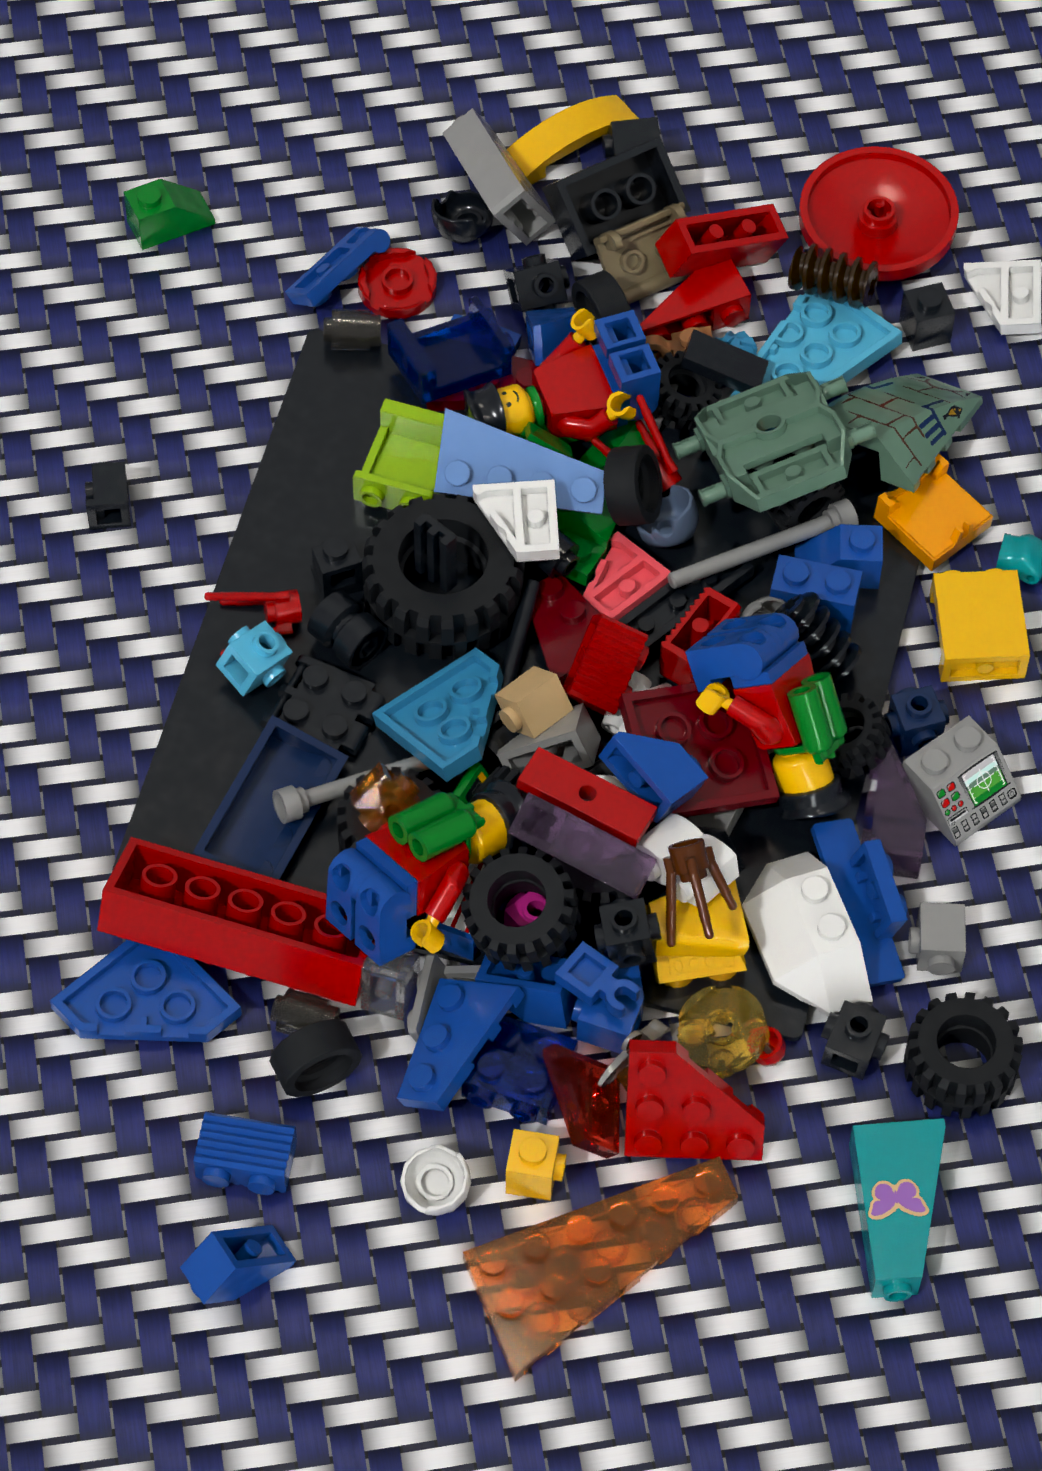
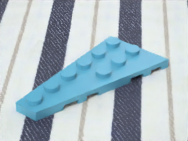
M818 291L813 295L800 294L793 303L792 312L786 320L779 322L756 354V356L769 361L762 384L785 374L808 371L811 372L819 385L836 379L841 375L847 383L901 345L903 332L868 307L864 308L863 304L856 309L849 306L848 300L843 304H839L834 301L833 296L827 300L819 297ZM734 390V392L731 394V396L736 395V394L741 393V392Z

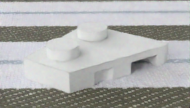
M1041 259L964 263V277L1001 335L1042 333Z
M554 479L473 485V499L517 562L560 559Z

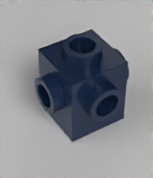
M932 685L921 688L908 687L891 695L888 713L884 714V718L891 730L889 738L894 740L900 757L912 755L944 733L945 725L949 724L950 721L946 703L943 699H937Z

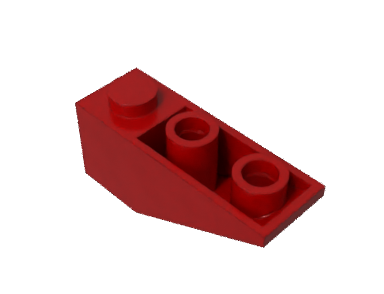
M729 259L695 270L640 323L645 337L648 335H660L666 340H672L671 333L680 332L690 327L711 326L712 331L726 326L733 327L749 319L751 293L733 260Z

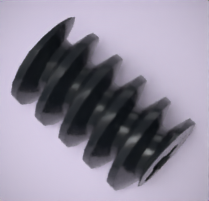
M806 592L796 595L782 604L774 613H783L795 622L799 630L798 642L804 641L811 661L814 659L817 661L813 666L814 674L829 672L833 683H835L854 668L860 659L861 647L856 643H850L851 635L845 630H840L841 625L838 619L834 617L829 618L830 609L825 605H819L820 598L816 593Z

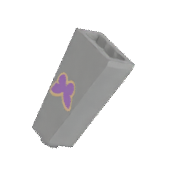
M473 108L465 115L458 117L442 133L493 216L526 246L556 222L553 214L491 126Z

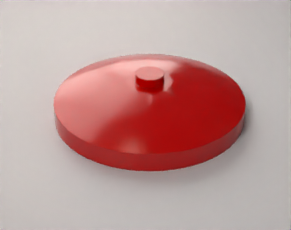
M879 146L847 150L821 163L804 184L799 205V224L802 235L809 247L812 243L818 244L819 257H822L825 250L829 247L834 252L833 261H837L842 252L848 253V265L852 266L858 256L863 257V270H867L872 261H877L878 281H894L909 278L928 270L938 263L948 252L954 241L959 218L956 194L947 178L935 166L907 151Z

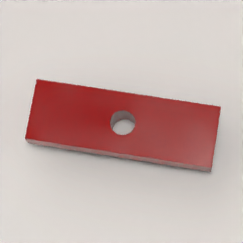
M541 747L537 748L517 779L516 788L636 848L655 818L658 809L657 806Z

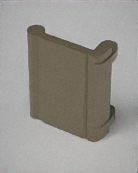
M684 202L671 204L664 207L663 210L618 229L602 233L599 237L594 238V245L603 270L609 272L616 279L629 304L683 282L690 276L670 278L655 246V243L676 219L687 217L684 211Z

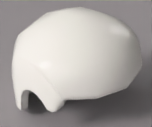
M437 1144L416 1151L405 1162L400 1183L405 1199L411 1206L424 1214L439 1216L454 1212L466 1200L471 1186L469 1166L461 1153Z

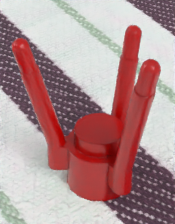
M639 394L636 397V401L649 432L642 420H637L635 426L644 443L654 451L658 459L664 492L683 478L677 471L679 468L669 454L644 396ZM598 438L592 439L591 443L607 457L611 449Z
M297 589L279 592H207L204 594L205 600L219 601L223 606L263 605L266 622H275L276 626L273 627V630L280 635L292 634V623L302 622L301 602Z

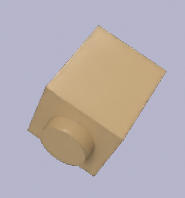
M536 666L531 667L494 695L501 708L499 716L503 724L513 733L518 732L534 739L574 710L557 674Z

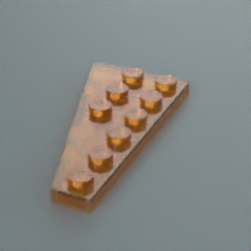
M720 1156L463 1251V1261L515 1382L526 1374L528 1368L545 1354L548 1356L561 1345V1341L581 1325H587L639 1283L640 1278L657 1264L660 1266L672 1256L673 1251L692 1236L696 1237L737 1204L738 1194Z

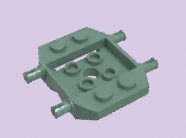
M810 371L789 373L703 407L694 417L696 428L693 429L694 436L672 443L678 460L698 451H706L719 473L721 482L698 490L703 506L706 507L727 497L728 499L733 498L735 502L761 513L847 478L852 456L851 449H854L855 445L877 438V433L872 421L848 430L842 424L836 412L829 408L826 400L848 392L843 376L841 375L836 379L819 385ZM824 440V444L812 448L814 443ZM789 453L797 454L795 456L772 464L774 459L779 458ZM751 468L757 470L750 474L747 473V470Z

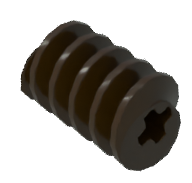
M812 243L807 253L803 252V246H799L796 249L788 274V286L790 289L798 291L803 287L804 292L809 295H813L818 291L820 298L827 300L833 296L834 301L839 304H843L848 300L849 306L856 309L862 306V304L864 308L869 305L878 281L877 261H872L868 269L863 270V257L860 256L850 266L848 265V253L842 252L838 260L833 261L834 252L829 247L825 250L822 257L818 256L819 246L815 243Z

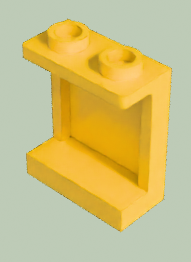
M992 568L977 572L949 570L943 573H933L929 596L930 602L935 605L941 649L938 667L940 682L1025 678L1030 651L1018 570Z

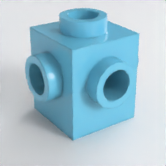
M265 620L252 629L246 625L233 634L228 640L229 645L215 665L244 697L262 684L268 688L281 679L286 673V669L283 666L293 651L287 646L284 638L275 632Z

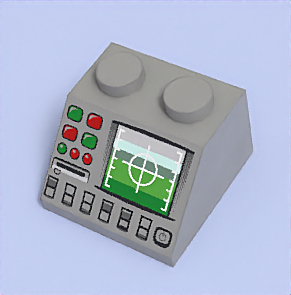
M969 715L903 760L898 787L955 847L1021 801L1022 796L998 744Z

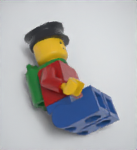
M583 308L576 311L571 318V327L576 332H570L555 350L533 370L532 386H528L524 390L520 385L512 384L497 389L493 383L487 382L483 387L475 391L464 389V415L515 436H519L528 422H532L567 444L581 440L591 442L592 439L598 438L607 431L627 425L628 420L643 419L640 407L636 401V397L639 394L644 396L651 413L656 410L659 400L661 370L649 343H646V337L634 310L595 320V316ZM597 338L599 344L593 346L592 344L586 345L584 340L591 341Z
M770 613L725 619L707 633V636L701 638L685 651L697 690L702 692L696 699L697 707L708 715H714L723 707L727 710L726 715L743 724L751 731L758 748L762 750L773 749L776 755L773 757L771 765L780 794L777 800L781 807V812L779 813L780 820L823 817L844 810L850 804L851 796L846 789L842 788L841 777L836 771H832L829 759L835 758V751L844 744L847 725L831 674L829 672L814 674L810 654L807 652L805 642H798V627L789 616L783 613ZM729 677L734 687V699L730 698L729 691L721 684Z
M498 780L490 782L483 792L473 795L468 804H465L452 792L448 794L438 792L390 816L388 822L381 825L377 831L365 835V838L357 841L356 848L343 850L331 862L327 878L325 919L350 941L355 938V945L378 966H382L415 949L416 944L424 947L432 954L438 952L444 944L445 937L437 926L440 921L445 922L468 880V863L480 864L488 855H491L495 860L501 857L499 850L508 847L511 853L518 849L519 846L528 847L531 836V821L525 798L513 784L508 781ZM424 912L428 914L426 919L415 922L411 929L407 927V919L415 915L419 916Z

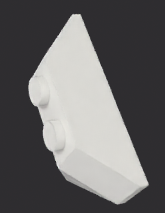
M809 852L766 864L744 900L742 910L773 985L800 1001L818 1008L819 1012L826 1016H829L830 1012L839 1015L844 1000L852 1003L863 1002L872 1005L873 999L861 943L828 867Z

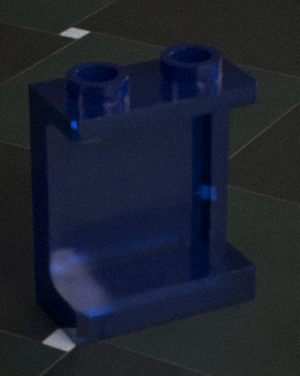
M477 295L469 298V313L466 316L412 333L402 318L387 323L388 354L422 404L512 374V356L515 355L513 339L508 332L503 333L497 324L493 310L490 307L486 308Z

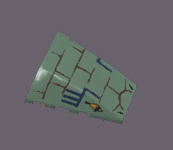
M916 373L889 378L864 386L834 400L828 406L836 412L840 421L848 430L872 421L877 438L858 445L879 452L881 481L914 493L920 486L922 474H929L936 465L935 457L940 451H947L952 444V435L955 431L961 432L983 404V399L980 395ZM824 440L814 443L812 448L824 444Z

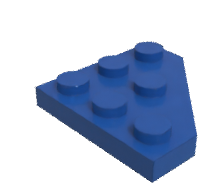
M128 939L50 1000L51 1009L79 1038L209 1042L242 1015L241 1006L194 959Z

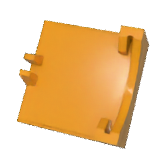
M941 454L935 457L936 465L929 474H922L920 486L914 493L900 487L894 491L884 492L878 496L874 512V518L930 571H933L990 528L994 517L947 474L949 462Z

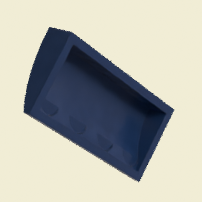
M272 715L192 854L280 880L323 803L311 806L309 812L303 813L302 819L283 824L279 820L273 805V791L289 785H293L295 788L302 787L306 790L335 781L349 756Z

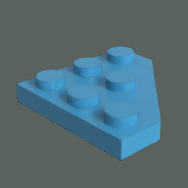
M474 648L374 711L372 715L375 724L447 782L483 758L497 705L494 695L501 690L504 679L500 665L479 649Z

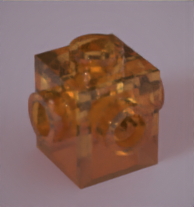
M380 761L349 794L353 806L361 813L358 819L369 831L375 832L381 825L388 822L390 816L420 802L417 794L421 790L405 773L401 772L396 776Z

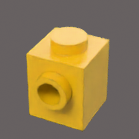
M519 1129L513 1130L506 1167V1194L551 1201L554 1182H563L567 1154L559 1153L560 1136Z

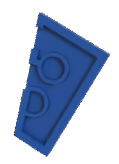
M439 979L397 1095V1099L404 1107L444 1111L474 1069L473 1059L487 1040L493 1042L501 1031L502 1027L499 1023L511 1006L517 1008L525 997L520 987Z

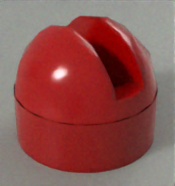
M765 1026L752 1032L747 1041V1048L752 1058L758 1064L768 1067L775 1066L784 1058L786 1044L777 1029ZM765 1042L772 1052L767 1054L760 1046Z

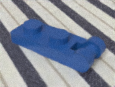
M356 227L352 229L285 291L292 304L317 307L325 303L331 297V291L341 282L352 278L358 272V266L373 252L383 253L389 248V234L383 229Z

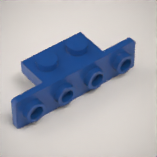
M850 818L815 823L811 828V834L820 861L828 867L860 940L870 987L900 982L905 977V973L892 937L908 920L907 904L903 895L898 892L893 878V863L890 856L885 853L881 839L864 841L861 845L854 822Z

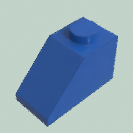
M574 307L526 311L528 351L535 366H539L570 332H576L570 324L572 316L576 313Z
M840 524L796 545L794 557L863 571L860 588L879 589L883 565V526Z
M619 731L610 739L598 756L630 793L658 807L656 816L653 819L656 824L691 799L708 779L697 759L689 755L680 743Z
M485 954L475 977V982L519 986L524 992L525 997L517 1008L511 1006L509 1011L527 1023L567 1029L578 998L555 982V972L567 960L565 958L551 956V965L543 968L541 962L533 963L534 971L524 972L521 964L516 965L515 971L504 968L501 961L497 965L489 961Z
M265 1225L212 1231L181 1265L180 1269L188 1279L194 1294L200 1298L203 1304H211L238 1299L292 1267L296 1259L274 1226Z

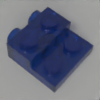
M504 1016L499 1023L502 1029L493 1042L487 1040L473 1059L475 1067L461 1086V1096L467 1098L470 1103L484 1109L494 1107L509 1112L512 1117L521 1122H538L547 1125L577 1052L578 1040Z

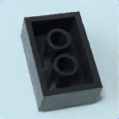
M661 137L646 141L542 187L572 261L597 253L593 240L599 237L600 234L618 229L663 210L666 206L684 202L685 213L691 211Z

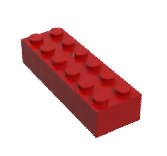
M132 836L102 890L97 931L233 970L247 976L277 983L291 989L311 993L335 1002L356 1006L374 964V961L355 945V938L350 941L325 919L326 893Z

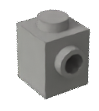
M920 902L916 927L909 928L908 951L910 954H916L917 971H929L935 975H948L953 972L962 971L966 954L965 904Z

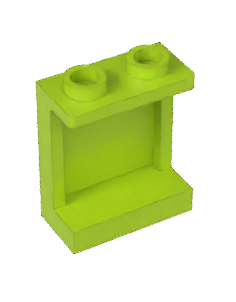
M385 398L380 409V428L362 470H356L353 475L354 500L361 501L370 507H383L392 510L398 505L405 508L409 506V500L421 496L423 500L433 499V494H438L434 492L444 414Z

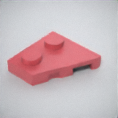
M617 531L610 540L611 548L606 558L600 560L595 570L596 576L588 584L583 594V597L600 614L603 613L615 620L621 619L668 583L667 576L671 572Z

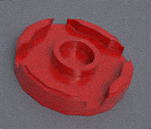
M388 248L383 253L373 254L369 257V262L364 267L362 265L358 272V293L363 304L374 314L388 319H406L419 315L431 305L437 294V273L432 262L425 256L424 259L417 256L416 251L408 248Z

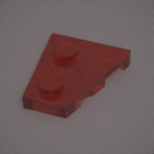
M555 1043L544 1048L542 1056L572 1145L606 1159L619 1154L620 1074L609 1085L601 1088L598 1086V1081L609 1065Z

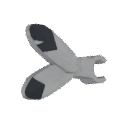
M654 1018L640 1031H632L621 1046L623 1051L607 1067L598 1081V1086L604 1088L609 1085L628 1065L629 1040L660 1041L662 1036L671 1029L657 1018Z

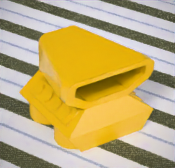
M736 880L728 885L737 904L736 910L732 911L728 908L721 893L717 894L707 903L714 933L712 939H707L704 935L697 907L676 899V943L674 947H668L666 943V895L646 905L648 914L657 913L662 938L654 941L657 962L652 963L655 979L658 984L664 983L672 988H681L687 986L696 978L709 977L716 981H726L734 977L737 972L747 971L744 955L749 949V936Z

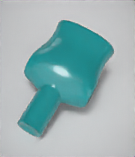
M1005 533L996 568L1018 570V577L1022 582L1027 584L1038 583L1042 579V540L1030 534L1016 536Z

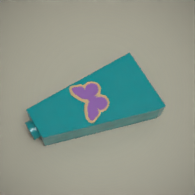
M944 1118L853 1125L849 1149L871 1298L884 1297L887 1301L898 1302L909 1299L912 1295H918L923 1277L946 1128Z

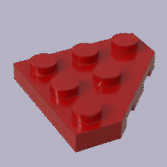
M629 1040L624 1156L762 1161L765 1130L764 1113L753 1104L745 1105L733 1095V1088L711 1069L706 1068L703 1070L689 1058V1051L677 1041Z

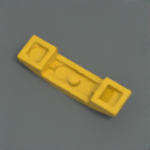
M617 95L601 96L575 104L549 117L507 148V151L532 185L546 177V167L607 134L611 122L639 118Z

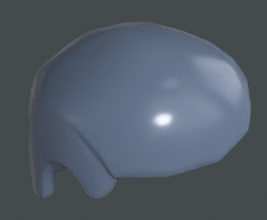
M672 485L670 494L662 497L660 514L656 521L651 524L635 525L641 539L647 545L655 548H670L685 543L693 536L699 523V513L689 488Z

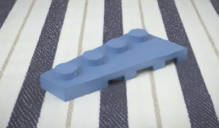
M445 408L434 488L435 493L453 496L462 495L473 498V485L554 479L557 509L602 515L605 498L604 470Z

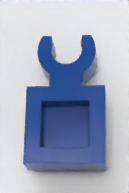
M584 941L555 972L556 983L589 1006H592L600 997L605 1001L608 1012L617 1018H622L625 1015V1006L618 1002L616 997L627 995L632 1000L637 1001L640 994L639 987L633 981L616 979L619 975V966Z

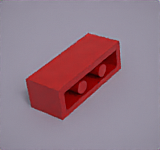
M774 204L676 219L655 243V246L669 277L676 278L691 275L695 270L729 259L733 260L736 267L766 263L789 237Z

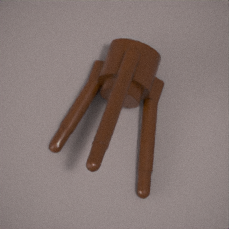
M703 838L688 839L674 843L668 847L670 856L663 858L666 870V943L668 947H674L676 943L677 875L680 876L681 882H691L700 921L707 939H712L714 933L701 879L708 876L706 868H708L728 908L732 911L737 908L731 891L716 863L712 846L705 847Z

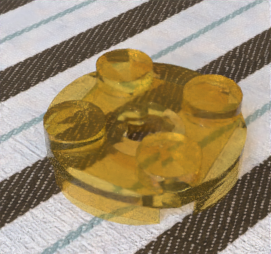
M715 985L699 990L685 1002L678 1017V1043L689 1051V1058L703 1070L706 1068L711 1069L722 1079L729 1078L735 1072L742 1071L753 1064L762 1054L770 1038L766 1015L760 1002L746 989L730 985L732 989L725 987L717 989ZM717 1022H720L722 1025H726L729 1022L734 1024L730 1029L732 1033L725 1038L721 1037L719 1039L714 1038L716 1032L713 1026Z

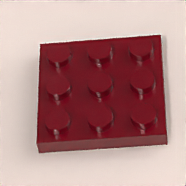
M728 678L721 684L729 691L730 698L734 699V687L731 678ZM695 683L621 694L618 703L626 733L680 743L689 755L697 759L702 770L708 776V779L696 794L672 813L685 818L776 803L779 799L780 794L768 751L758 748L751 731L743 724L726 715L727 710L723 707L714 715H708L700 710L695 702L702 692H698Z

